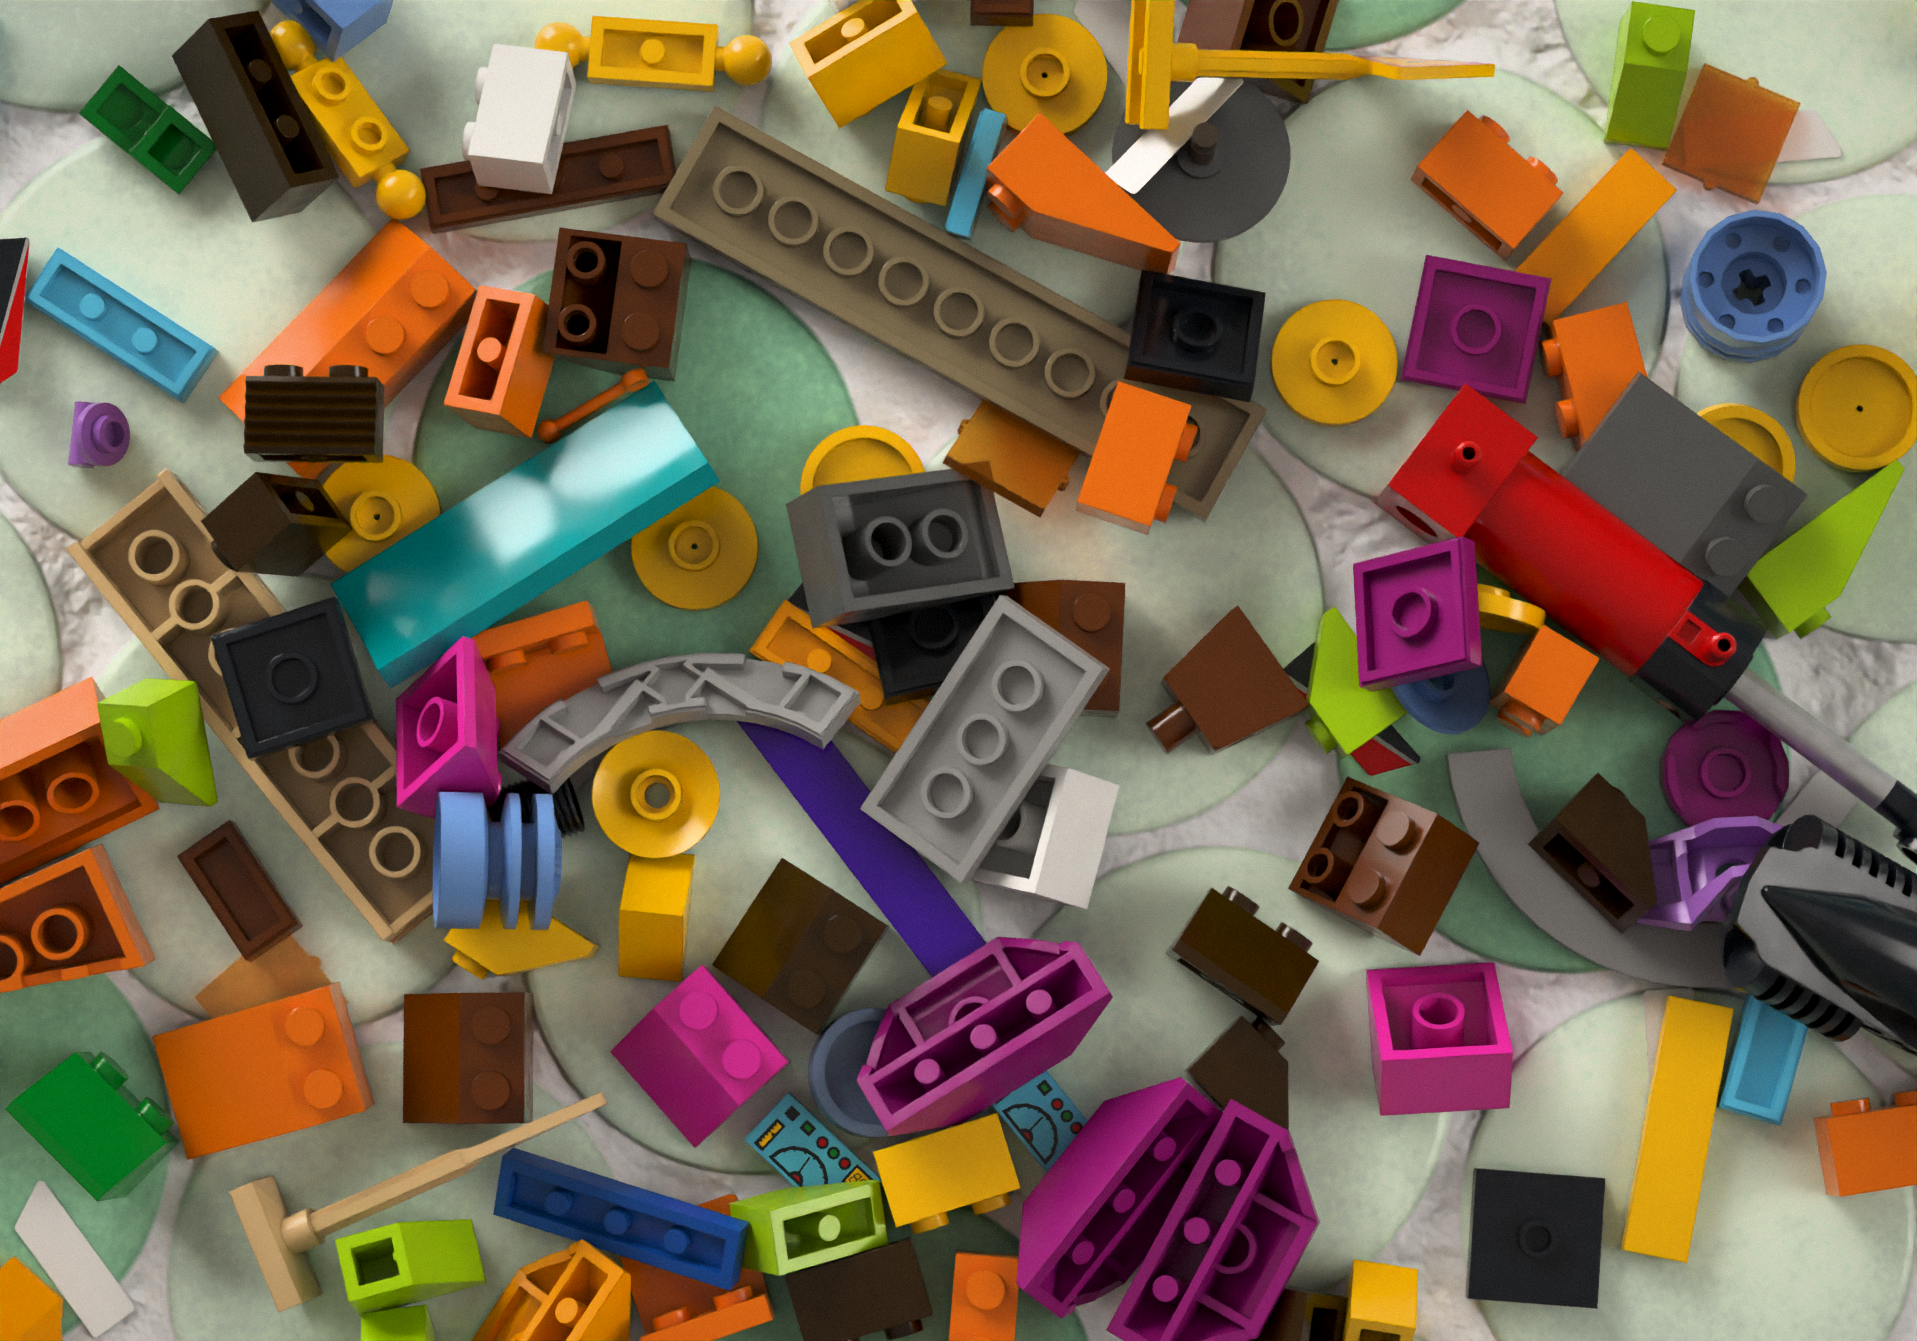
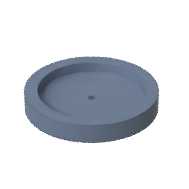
M884 1008L859 1009L838 1017L821 1032L815 1041L809 1057L808 1083L812 1098L819 1111L839 1130L861 1138L889 1136L856 1081L862 1066L866 1065L872 1042L886 1011Z

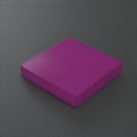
M1426 255L1401 380L1459 391L1466 383L1482 396L1526 404L1552 278Z
M1461 536L1353 564L1360 688L1373 692L1482 667L1475 541Z

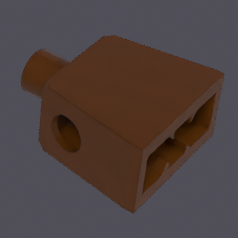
M1236 606L1163 677L1161 684L1174 703L1145 724L1166 754H1169L1197 734L1211 755H1214L1297 716L1309 704L1240 607Z

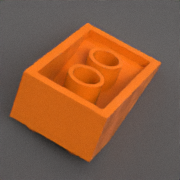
M1041 113L986 168V196L992 200L987 205V208L1009 231L1015 232L1020 227L1031 238L1140 271L1147 270L1170 274L1175 269L1181 243Z
M340 981L152 1036L187 1160L319 1125L366 1111L375 1105Z

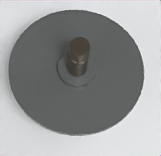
M1197 76L1196 79H1198V78H1241V77H1209V76ZM1243 79V84L1206 122L1200 123L1194 128L1192 137L1136 194H1132L1122 188L1177 240L1193 243H1211L1238 236L1262 221L1276 205L1284 190L1291 160L1289 136L1286 126L1269 98L1245 79ZM1171 82L1169 107L1193 82ZM1126 108L1120 117L1113 138L1112 166L1148 130L1141 129L1139 124H1126Z

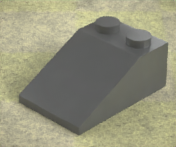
M1639 371L1561 474L1664 553L1703 581L1707 580L1729 598L1808 495L1778 471Z
M988 464L821 485L786 504L812 629L883 618L1009 591L1015 588Z

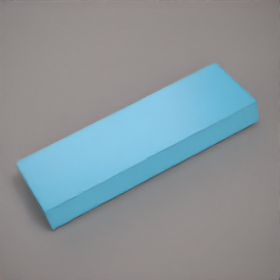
M59 247L55 250L25 295V301L183 404L219 353L213 346Z

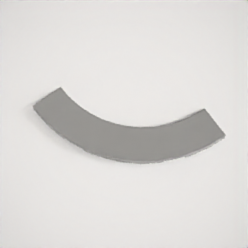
M696 653L669 656L634 664L603 675L596 679L597 684L573 695L566 701L557 700L522 727L499 751L502 763L553 795L573 773L609 747L640 733L681 722L733 720L756 723L790 733L824 749L861 703L860 692L830 676L786 661L784 665L768 661L746 659V654Z
M1511 748L1448 753L1445 755L1450 789L1459 819L1466 834L1479 842L1476 853L1497 887L1511 904L1537 929L1565 949L1585 960L1625 976L1655 984L1678 987H1729L1721 956L1722 923H1698L1692 931L1637 924L1636 921L1621 934L1528 845L1540 830L1533 821L1522 797L1515 774Z

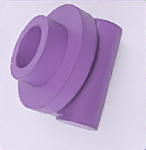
M75 402L68 465L80 468H94V466H111L118 463L127 452L130 441L129 425L123 412L111 403Z

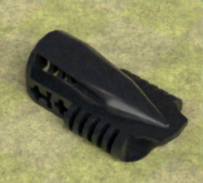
M1804 815L1798 818L1792 825L1788 824L1779 829L1766 840L1740 881L1730 914L1732 921L1725 928L1721 941V956L1726 979L1734 988L1749 996H1753L1758 1001L1771 1006L1782 1014H1786L1791 1019L1804 1024L1834 1042H1843L1850 1039L1861 1027L1895 1047L1917 1057V874L1857 839L1852 838L1819 817Z

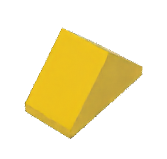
M630 853L619 907L618 976L683 982L695 855L681 853L668 858L651 859Z

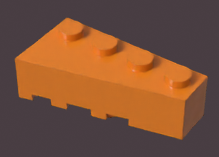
M103 844L82 851L0 889V993L58 981L79 979L106 972L143 967L155 960L154 954Z

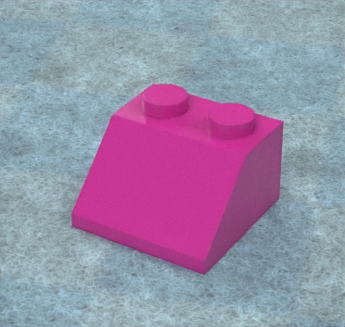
M462 636L396 698L397 808L435 819L438 791L481 792L485 799L486 808L492 806L499 796L502 776L498 771L497 740L500 734V720L496 717V689L474 639Z
M1494 962L1366 970L1372 1070L1380 1116L1510 1108L1513 1050Z
M704 965L696 969L659 1002L610 1051L694 1148L700 1145L791 1063L789 1058L711 970Z

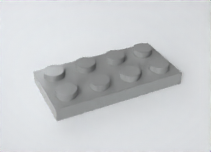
M1000 595L860 809L960 883L969 882L1110 668L1008 596Z

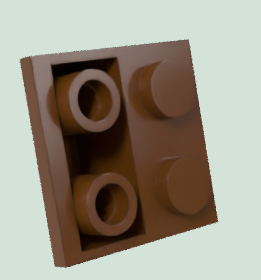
M559 227L542 349L543 355L619 375L642 368L650 379L675 382L691 266V256L686 243Z
M1347 776L1288 889L1364 931L1420 956L1472 859L1479 842L1438 813Z

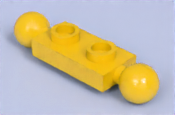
M592 16L590 37L582 36L574 26L568 23L554 22L540 30L534 44V49L568 52L572 69L580 62H588L587 78L589 83L714 92L716 71L725 72L733 82L739 85L752 86L762 82L768 76L772 67V54L769 47L763 40L755 36H739L733 39L727 46H718V24Z
M287 20L275 25L269 34L286 69L296 72L290 75L326 151L355 189L374 179L377 183L375 191L376 202L386 216L396 220H406L416 216L425 204V186L416 174L396 168V166L405 162L410 150L342 57L334 62L328 57L318 61L315 57L317 46L314 44L309 33L299 23Z

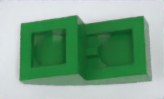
M120 65L116 67L78 113L178 195L217 150L209 137L174 108L163 102Z

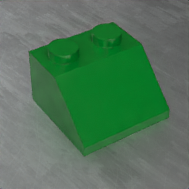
M75 1052L21 1093L5 1108L97 1202L126 1197L180 1142L168 1130L174 1124L172 1118L149 1097H145L140 1102L123 1085L129 1079L126 1072L104 1052H100L96 1057L91 1052Z

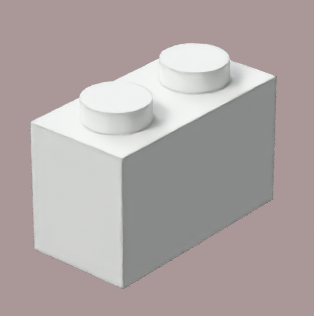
M500 44L493 45L489 66L481 67L477 74L475 99L479 108L476 121L466 124L462 140L464 160H470L479 186L552 194L577 86L568 52Z

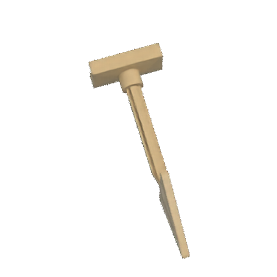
M603 1093L593 1095L473 1147L453 1150L318 1211L307 1208L290 1216L274 1175L252 1181L230 1191L229 1194L278 1312L323 1294L306 1251L324 1244L326 1235L468 1173L487 1157L512 1149L606 1105L607 1102Z

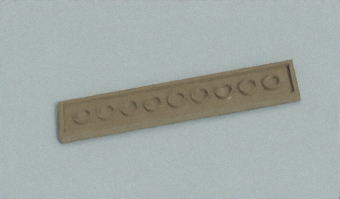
M715 105L652 213L654 219L1090 460L1093 457L1118 381L1192 405L1186 423L1198 426L1186 463L1174 459L1166 483L1178 487L1172 505L1204 523L1268 410L1252 400L1244 402L1124 379L1130 333Z

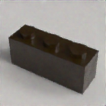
M259 11L208 19L172 55L252 223L302 212L339 178Z

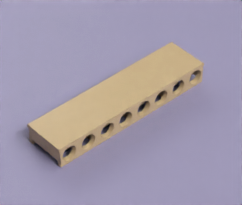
M166 468L156 476L158 478L156 482L80 543L75 541L66 550L171 680L197 681L205 722L380 938L395 945L433 913V842L435 819L397 808L396 743L377 720L251 761L248 759L211 636L287 612V610L257 573L236 572L229 569L217 558L211 547V542L214 539L201 522L208 515L207 511L181 479Z

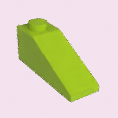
M1897 459L1762 555L1740 583L1738 589L1764 624L1769 627L1768 629L1776 640L1793 630L1802 639L1832 617L1825 607L1841 596L1905 470Z

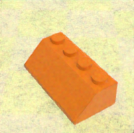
M391 219L218 398L244 422L246 376H264L265 366L276 364L295 365L304 368L303 376L329 377V367L354 365L368 368V377H377L385 386V409L466 325L477 290L426 242L400 221ZM333 462L286 463L302 478L317 479Z
M89 677L0 720V885L159 809L158 801L108 765L97 703L106 698L93 677Z

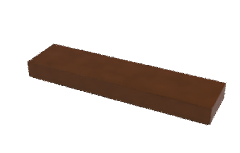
M668 125L563 143L552 194L479 186L470 160L420 169L422 182L426 190L425 202L429 225L433 234L662 194L677 171Z

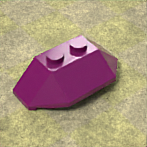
M997 937L888 1005L872 1042L866 1065L862 1066L856 1081L889 1136L962 1124L1071 1056L1113 996L1079 942L1062 941V943L1039 939Z
M1181 1077L1103 1101L1023 1202L1016 1284L1061 1319L1073 1313L1075 1306L1092 1302L1125 1284L1145 1259L1223 1112Z
M1230 1099L1106 1331L1123 1341H1249L1259 1337L1320 1224L1290 1131Z

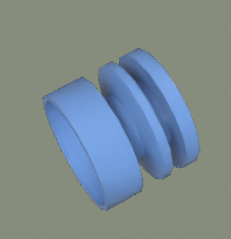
M1751 210L1726 217L1706 232L1693 253L1689 266L1683 276L1679 303L1686 328L1702 348L1723 360L1750 364L1775 358L1797 342L1823 300L1827 271L1819 245L1804 226L1781 213ZM1741 282H1744L1749 290L1759 287L1762 291L1756 306L1753 305L1749 298L1738 301L1735 297Z
M438 791L433 842L434 927L479 929L483 919L486 900H498L503 928L516 929L520 900H527L530 929L548 930L551 922L552 908L560 891L562 870L561 831L558 828L554 815L552 794H533L529 822H521L519 794L507 793L503 803L500 822H488L483 793Z

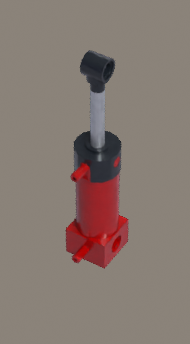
M1465 383L1374 503L1428 544L1461 536L1475 541L1476 563L1529 603L1545 610L1549 618L1628 676L1627 680L1675 715L1687 726L1692 727L1712 705L1715 706L1723 697L1896 826L1892 836L1898 840L1897 848L1917 865V794L1748 668L1753 659L1752 654L1764 638L1769 627L1707 580L1701 581L1528 451L1538 437Z

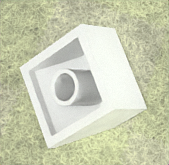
M1047 764L970 881L1087 910L1120 785L1068 767Z

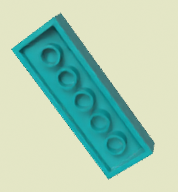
M652 381L644 388L617 403L330 585L357 630L378 672L391 689L439 659L462 636L472 638L717 484L720 480L656 382Z

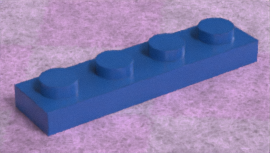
M514 1147L502 1156L493 1215L574 1241L583 1239L596 1248L729 1291L740 1280L750 1223Z

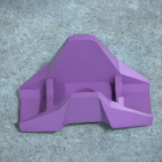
M1758 816L1713 818L1649 841L1657 902L1637 920V924L1692 931L1699 922L1726 921L1729 918L1728 914H1731L1740 881L1766 840L1784 826ZM1726 863L1741 864L1730 867L1716 877V871L1720 866Z

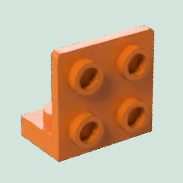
M588 600L484 630L471 638L474 639L496 689V717L500 720L499 742L501 749L522 727L545 708L559 699L563 702L573 695L597 684V678L613 672L595 608Z
M728 1194L696 1206L731 1216L729 1203L739 1200L735 1194ZM620 1256L624 1270L631 1274V1292L645 1332L640 1337V1341H713L769 1322L777 1315L763 1272L742 1268L739 1282L729 1291Z

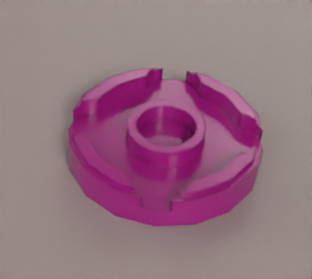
M1713 710L1705 713L1692 727L1684 723L1669 737L1660 758L1659 785L1668 808L1687 827L1713 818L1758 816L1769 820L1777 811L1789 788V761L1780 739L1746 713L1736 710Z

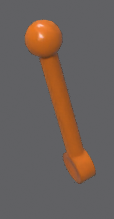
M642 368L631 370L621 377L619 383L557 420H543L538 425L537 436L547 444L557 442L561 437L562 431L625 393L634 392L647 386L649 379L645 370Z

